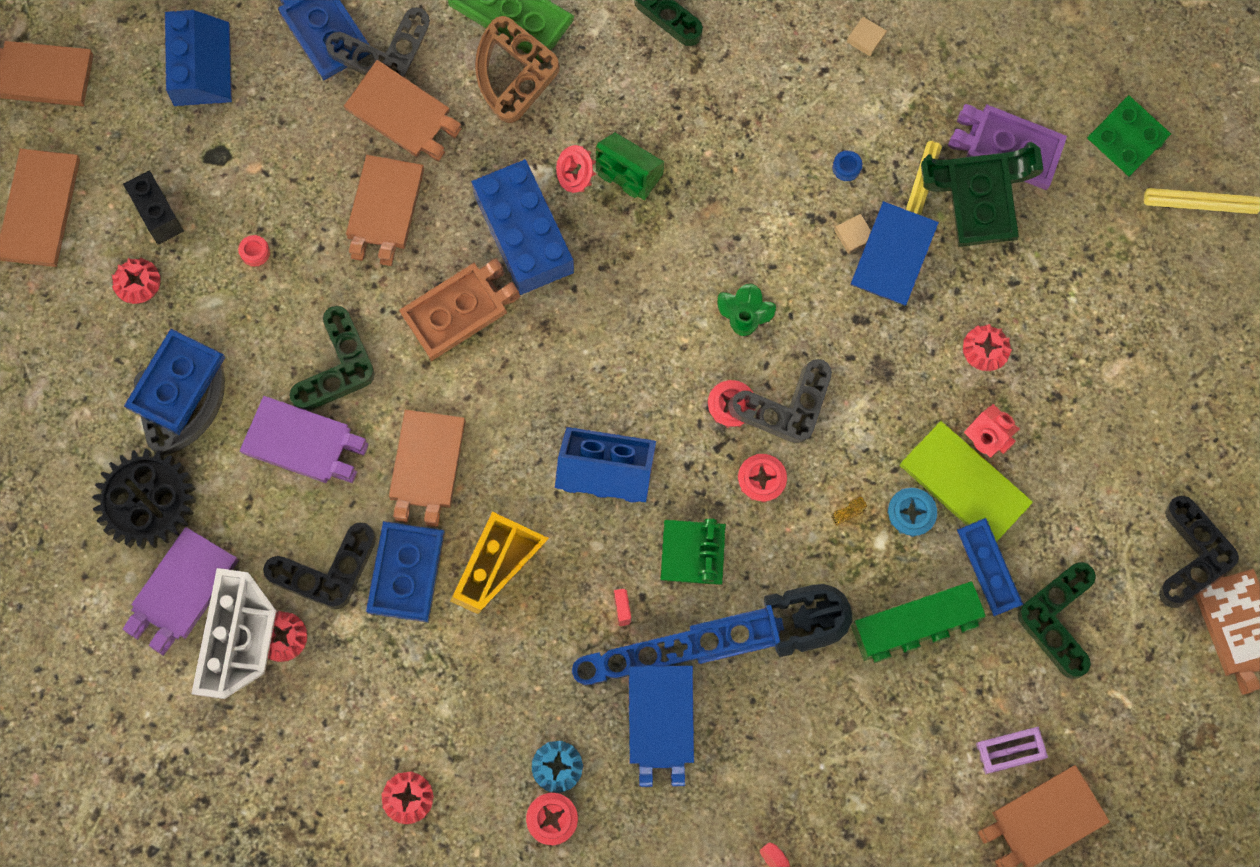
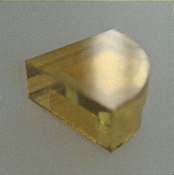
M863 497L855 498L848 502L849 506L836 510L831 517L836 526L864 513L867 504Z

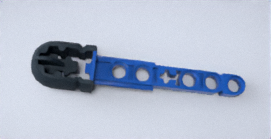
M826 584L804 586L786 591L783 597L777 593L764 596L765 608L692 625L689 626L690 631L611 649L602 656L600 652L582 656L574 662L572 674L577 682L586 686L607 682L606 677L614 679L629 676V666H674L698 660V664H703L774 646L779 657L792 655L795 649L804 652L838 642L847 634L850 628L852 610L846 596L836 587ZM824 599L816 602V608L807 610L805 605L811 606L813 600ZM804 602L805 605H801L799 611L792 614L795 629L802 628L807 632H811V626L821 624L822 628L832 627V629L823 631L821 627H818L812 635L804 637L796 635L790 637L788 641L780 642L779 632L784 631L782 618H776L773 615L772 609L780 608L783 610L787 609L789 605ZM742 625L749 631V638L743 643H737L731 637V631L736 626ZM706 633L715 634L719 640L718 646L713 650H705L700 644L701 637ZM680 640L681 645L688 646V649L683 651L682 657H677L676 653L666 654L669 661L662 662V652L658 644L665 643V650L673 648L674 641ZM646 647L653 648L657 653V659L651 665L642 664L639 660L640 651ZM614 655H622L626 659V667L621 672H613L609 669V659ZM584 662H590L596 668L595 675L589 680L581 679L578 675V668Z

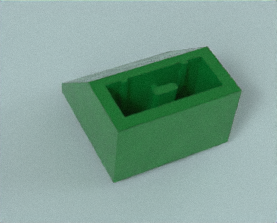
M616 132L598 142L595 147L596 172H598V175L608 183L614 182L618 184L631 197L636 198L638 196L645 201L664 174L663 160Z

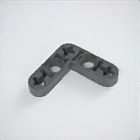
M415 7L409 9L405 13L386 53L342 32H335L327 38V53L333 60L364 75L368 73L376 60L382 59L384 60L383 64L389 68L395 66L397 73L405 78L428 30L429 15L422 8ZM416 16H420L421 23L424 24L423 26L418 25L414 31V36L418 37V39L409 34L412 24L409 18L415 19ZM342 40L344 41V47L352 51L353 46H356L357 48L353 53L352 60L348 59L349 52L345 50H340L339 53L334 52V45L332 43L338 44ZM400 40H407L412 45V51L408 54H400L396 49V44ZM363 52L370 53L374 58L373 64L369 67L361 66L357 61L359 54Z
M815 359L806 364L801 371L789 408L750 391H740L731 397L728 403L729 413L739 421L793 443L803 442L811 437L831 379V367L821 359ZM817 367L819 369L818 374L822 377L815 381L813 387L808 386L814 379V373L810 371ZM803 393L810 394L813 397L814 406L812 409H807L801 404L800 398ZM745 399L747 407H750L752 409H755L759 405H761V407L758 409L757 413L756 411L751 409H747L746 411L742 412L740 411L741 406L737 404V402H740L741 400ZM766 409L776 412L778 416L776 425H770L764 420ZM801 415L807 416L802 419L800 425L804 432L798 435L795 434L796 428L792 427V425L800 421Z

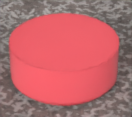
M248 236L239 245V255L243 262L249 266H260L270 256L269 246L265 239L260 236Z
M768 842L760 849V854L769 867H790L787 857L774 843Z

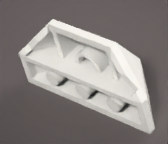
M219 568L216 570L192 695L226 699L265 674L277 611L248 572Z

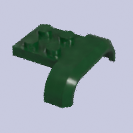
M1028 142L1025 147L1006 153L948 160L933 159L932 154H928L921 162L923 187L926 190L935 192L951 191L958 247L1018 240L1019 234L1011 184L1032 179L1043 172L1040 147L1033 142Z

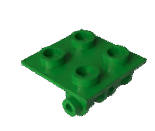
M1128 95L1087 139L1130 177L1156 150L1158 151L1165 144V140L1171 133Z
M710 518L705 519V522L664 520L660 581L722 585L726 524L717 523L716 519Z

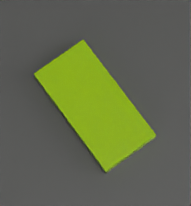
M942 421L929 432L899 465L966 526L986 518L996 542L1033 503L1032 500Z

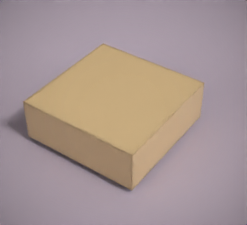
M862 17L848 36L847 43L871 57L886 36L887 30Z
M861 214L835 226L834 229L848 254L865 247L871 233Z

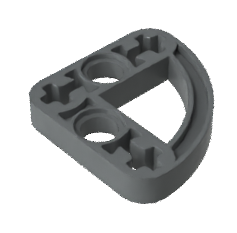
M222 364L209 385L208 394L201 410L183 428L180 435L141 416L146 442L153 452L156 453L159 450L164 455L177 452L193 443L209 428L221 407L224 396L225 376ZM145 370L140 371L135 376L134 388L136 387ZM155 427H161L162 433L166 438H169L165 440V445L162 447L155 443L159 440V434Z

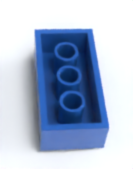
M526 159L471 181L477 204L520 295L574 273L573 258Z

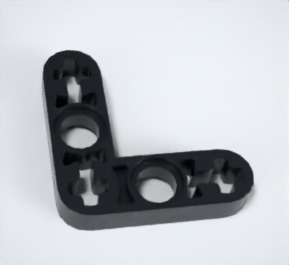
M1177 496L1170 501L1165 511L1166 518L1199 557L1169 577L1161 586L1159 591L1160 599L1166 606L1171 608H1179L1228 574L1239 560L1238 552L1198 505L1186 496ZM1184 507L1187 509L1185 515L1183 513L1177 515L1175 512L1177 508L1181 509ZM1193 518H1195L1196 521H1194L1188 528L1186 526L1189 521L1191 522ZM1203 528L1208 531L1210 535L1209 541L1202 542L1196 539L1194 529ZM1216 542L1218 545L1209 552L1207 549ZM1219 555H1227L1229 558L1226 562L1219 563L1217 561ZM1194 568L1202 569L1207 575V581L1203 583L1196 582L1191 576V570ZM1184 582L1187 587L1183 589L1179 596L1175 595L1172 597L1169 594L1171 588L1173 590L1177 589Z
M360 522L352 525L342 541L328 574L288 558L274 556L264 564V576L271 584L328 608L341 609L349 602L376 542L375 533L366 523ZM366 531L365 534L369 540L367 542L362 541L358 547L359 553H363L360 557L353 551H348V547L353 550L356 547L357 541L354 535ZM345 558H353L357 562L355 571L350 574L340 571V563ZM280 564H283V569L286 572L294 574L291 585H288L291 580L284 575L279 574L277 578H274L275 574L271 569L273 567L278 568ZM307 574L314 576L316 582L312 589L304 591L299 588L298 583L302 576ZM322 580H326L323 584L325 588L332 591L340 587L339 591L343 594L342 598H335L332 602L328 593L320 591Z

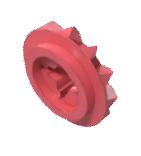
M573 145L567 147L560 154L557 161L556 174L558 181L568 192H584L585 187L592 185L591 177L596 175L593 171V165L596 161L591 159V151L584 149L583 146ZM577 164L581 165L578 174L571 173L577 168Z
M142 257L140 259L128 258L124 264H118L115 274L112 275V288L121 300L131 304L148 301L156 294L160 286L159 271L152 262L146 261ZM131 274L136 277L140 275L139 278L144 286L142 287L136 283L131 284L128 275Z
M990 324L986 326L977 325L968 332L964 339V356L969 364L978 370H997L1005 365L1009 359L1012 350L1009 343L1010 338L1005 336L1002 328L997 329ZM989 338L990 345L997 349H992L986 358L985 348L980 347V345H983L986 339Z
M727 380L719 383L712 389L708 398V410L716 423L725 425L727 428L741 427L744 422L732 417L728 410L725 413L727 403L724 399L730 401L731 397L740 391H750L753 393L746 384L736 380ZM745 399L737 402L741 406L740 411L744 412L747 409L755 411V409L746 406Z
M756 454L746 459L741 465L738 473V482L741 491L751 500L765 503L776 499L784 491L787 483V473L785 467L777 458L768 454ZM760 467H762L766 477L772 478L766 482L764 490H762L760 482L753 479L758 477Z
M278 611L274 627L276 626L282 631L289 630V633L286 635L289 646L287 647L281 641L273 642L277 637L276 630L273 628L268 659L285 662L294 659L303 651L307 642V630L303 621L293 613Z
M414 772L398 773L387 781L381 793L382 806L386 814L392 820L401 824H413L422 820L429 813L433 804L431 785L423 776ZM408 784H410L411 794L421 798V800L409 802L406 812H404L403 801L394 797V794H404Z
M546 793L537 797L531 803L527 811L526 823L530 834L538 842L555 846L566 842L576 831L578 814L574 804L566 796L559 793ZM544 807L553 814L564 810V813L558 819L560 831L552 825L540 828L547 819Z

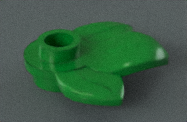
M749 283L741 286L737 290L736 295L720 292L718 295L717 305L720 314L729 319L731 328L740 336L751 335L758 328L759 324L770 322L775 316L776 304L767 301L762 302L761 290L755 284Z

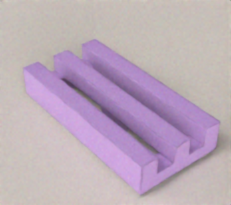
M1039 727L976 743L977 749H979L981 754V762L984 764L985 775L1048 758ZM1034 735L1035 739L1034 742L988 753L986 748ZM1038 748L1039 751L1038 754L992 765L990 761L991 759Z

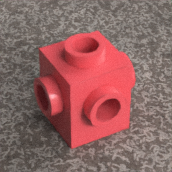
M992 404L976 418L964 433L973 441L974 446L980 452L987 454L991 458L998 451L1004 454L1016 442L1012 437L1020 429L1015 425V421L1009 414L1001 412Z

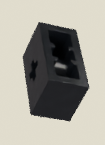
M150 170L123 183L157 245L184 232Z

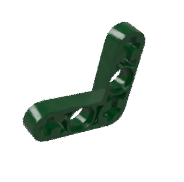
M634 0L635 6L639 11L681 44L693 46L702 39L703 26L700 20L675 0ZM665 9H671L676 13V16L671 20H666L661 17L660 13ZM685 28L687 30L694 28L695 33L693 34L690 32L686 35Z
M332 306L323 315V323L341 364L293 385L289 396L295 407L311 411L371 384L374 380L373 366L348 311L342 306ZM336 315L342 319L341 323L345 330L341 334L336 324L332 323L334 322L333 317ZM346 340H354L357 343V348L354 352L347 354L341 351V344ZM360 366L363 370H366L364 372L365 377L361 379L358 375H355L356 368ZM346 372L351 384H346V380L341 373ZM332 377L338 378L341 384L336 391L330 392L324 389V383L327 379ZM318 384V388L323 396H318L313 385ZM304 390L307 394H310L308 396L309 401L305 403L299 399L300 392Z
M1078 562L1069 567L1024 603L1018 612V620L1060 672L1070 679H1078L1085 675L1090 669L1091 662L1087 653L1055 615L1095 583L1096 575L1094 569L1084 562ZM1074 570L1078 574L1083 571L1086 574L1084 582L1081 581L1070 588L1067 583L1076 577ZM1058 588L1063 591L1065 600L1062 604H1055L1050 600V589ZM1027 608L1032 611L1035 609L1039 610L1038 620L1042 624L1049 621L1051 625L1039 633L1036 629L1041 627V624L1036 619L1030 621L1027 618V615L1030 613ZM1049 631H1056L1061 635L1062 644L1060 647L1054 648L1048 645L1046 634ZM1069 645L1071 650L1066 653L1073 660L1077 657L1080 659L1079 668L1081 671L1077 668L1071 670L1068 667L1071 661L1066 654L1061 656V658L1057 654Z

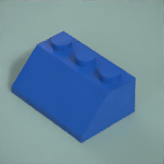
M196 10L165 12L166 91L173 105L185 106L232 102L229 22Z
M566 427L558 455L555 488L563 489L569 493L582 492L593 494L600 498L614 497L628 502H646L656 441Z

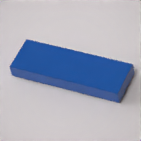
M984 518L957 529L993 616L1023 605L987 519Z

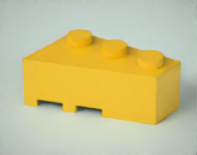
M492 512L450 602L479 614L549 538Z

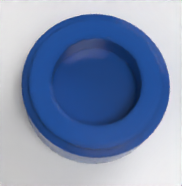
M847 150L838 153L832 165L834 175L842 181L855 180L861 173L862 159L853 151Z

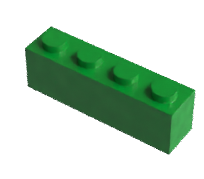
M970 581L855 620L851 628L863 660L873 659L874 663H878L891 658L890 652L902 649L903 653L916 650L921 647L920 642L928 639H931L933 643L943 641L951 637L949 632L961 629L962 633L977 629L980 627L978 622L983 620L986 614L974 584Z

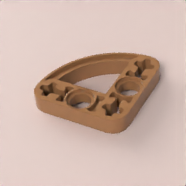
M499 16L492 20L481 37L476 53L475 71L478 86L489 108L503 122L513 123L522 117L554 80L560 71V65L557 56L512 19L506 16ZM499 27L503 29L507 27L509 34L514 37L512 42L507 35L503 33L499 35L497 29ZM521 42L531 43L533 47L530 53L522 55L517 52V47ZM495 44L499 45L525 66L499 98L494 93L489 78V62ZM537 54L546 63L551 60L552 68L550 70L548 68L542 70L540 62L536 59ZM526 80H531L536 84L534 91L528 94L521 92L520 85ZM514 92H516L517 96L524 101L523 103H521L519 99H517V101L514 103V101L516 100L513 95ZM505 104L508 106L513 104L515 111L513 113L508 111L504 114L503 106Z

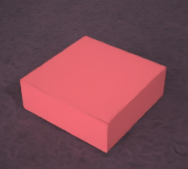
M625 588L614 590L619 626L630 625L631 613L627 590Z

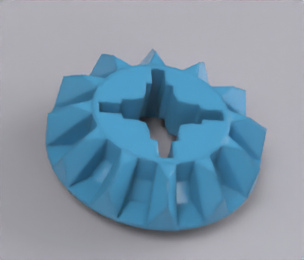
M905 488L892 497L887 513L890 524L900 534L914 537L925 534L933 527L937 519V506L927 492L918 488ZM911 501L915 511L922 513L915 517L913 524L909 515L900 513L908 510Z
M548 742L539 748L532 760L533 777L538 785L546 791L553 793L565 792L573 788L581 778L583 771L582 758L575 747L566 742ZM558 753H561L562 764L571 767V770H560L556 780H553V770L543 764L553 763Z

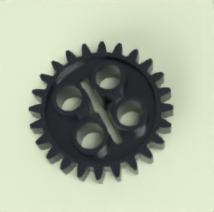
M148 449L144 450L142 457L133 450L130 460L120 455L121 464L119 466L110 462L109 465L113 471L110 474L106 472L100 473L106 479L105 483H95L101 494L93 495L92 498L101 504L94 507L93 511L96 514L102 515L96 521L101 526L107 525L103 531L108 536L114 534L113 539L117 543H120L125 538V545L129 548L134 545L135 541L140 549L145 548L146 541H149L152 547L157 548V539L159 538L169 543L168 533L172 532L174 535L179 536L180 533L176 528L178 524L188 526V523L183 518L184 515L194 514L187 507V504L196 502L193 496L188 495V493L196 490L193 484L187 483L192 477L188 472L182 473L185 467L180 462L174 465L175 459L171 455L164 459V454L159 450L155 453L154 457H152ZM147 472H152L150 481L141 484V476ZM127 480H131L162 512V518H158L126 485ZM128 493V500L124 504L117 505L116 501L119 495ZM167 493L173 494L170 503L160 505L163 495ZM149 514L148 522L143 526H137V519L141 515Z

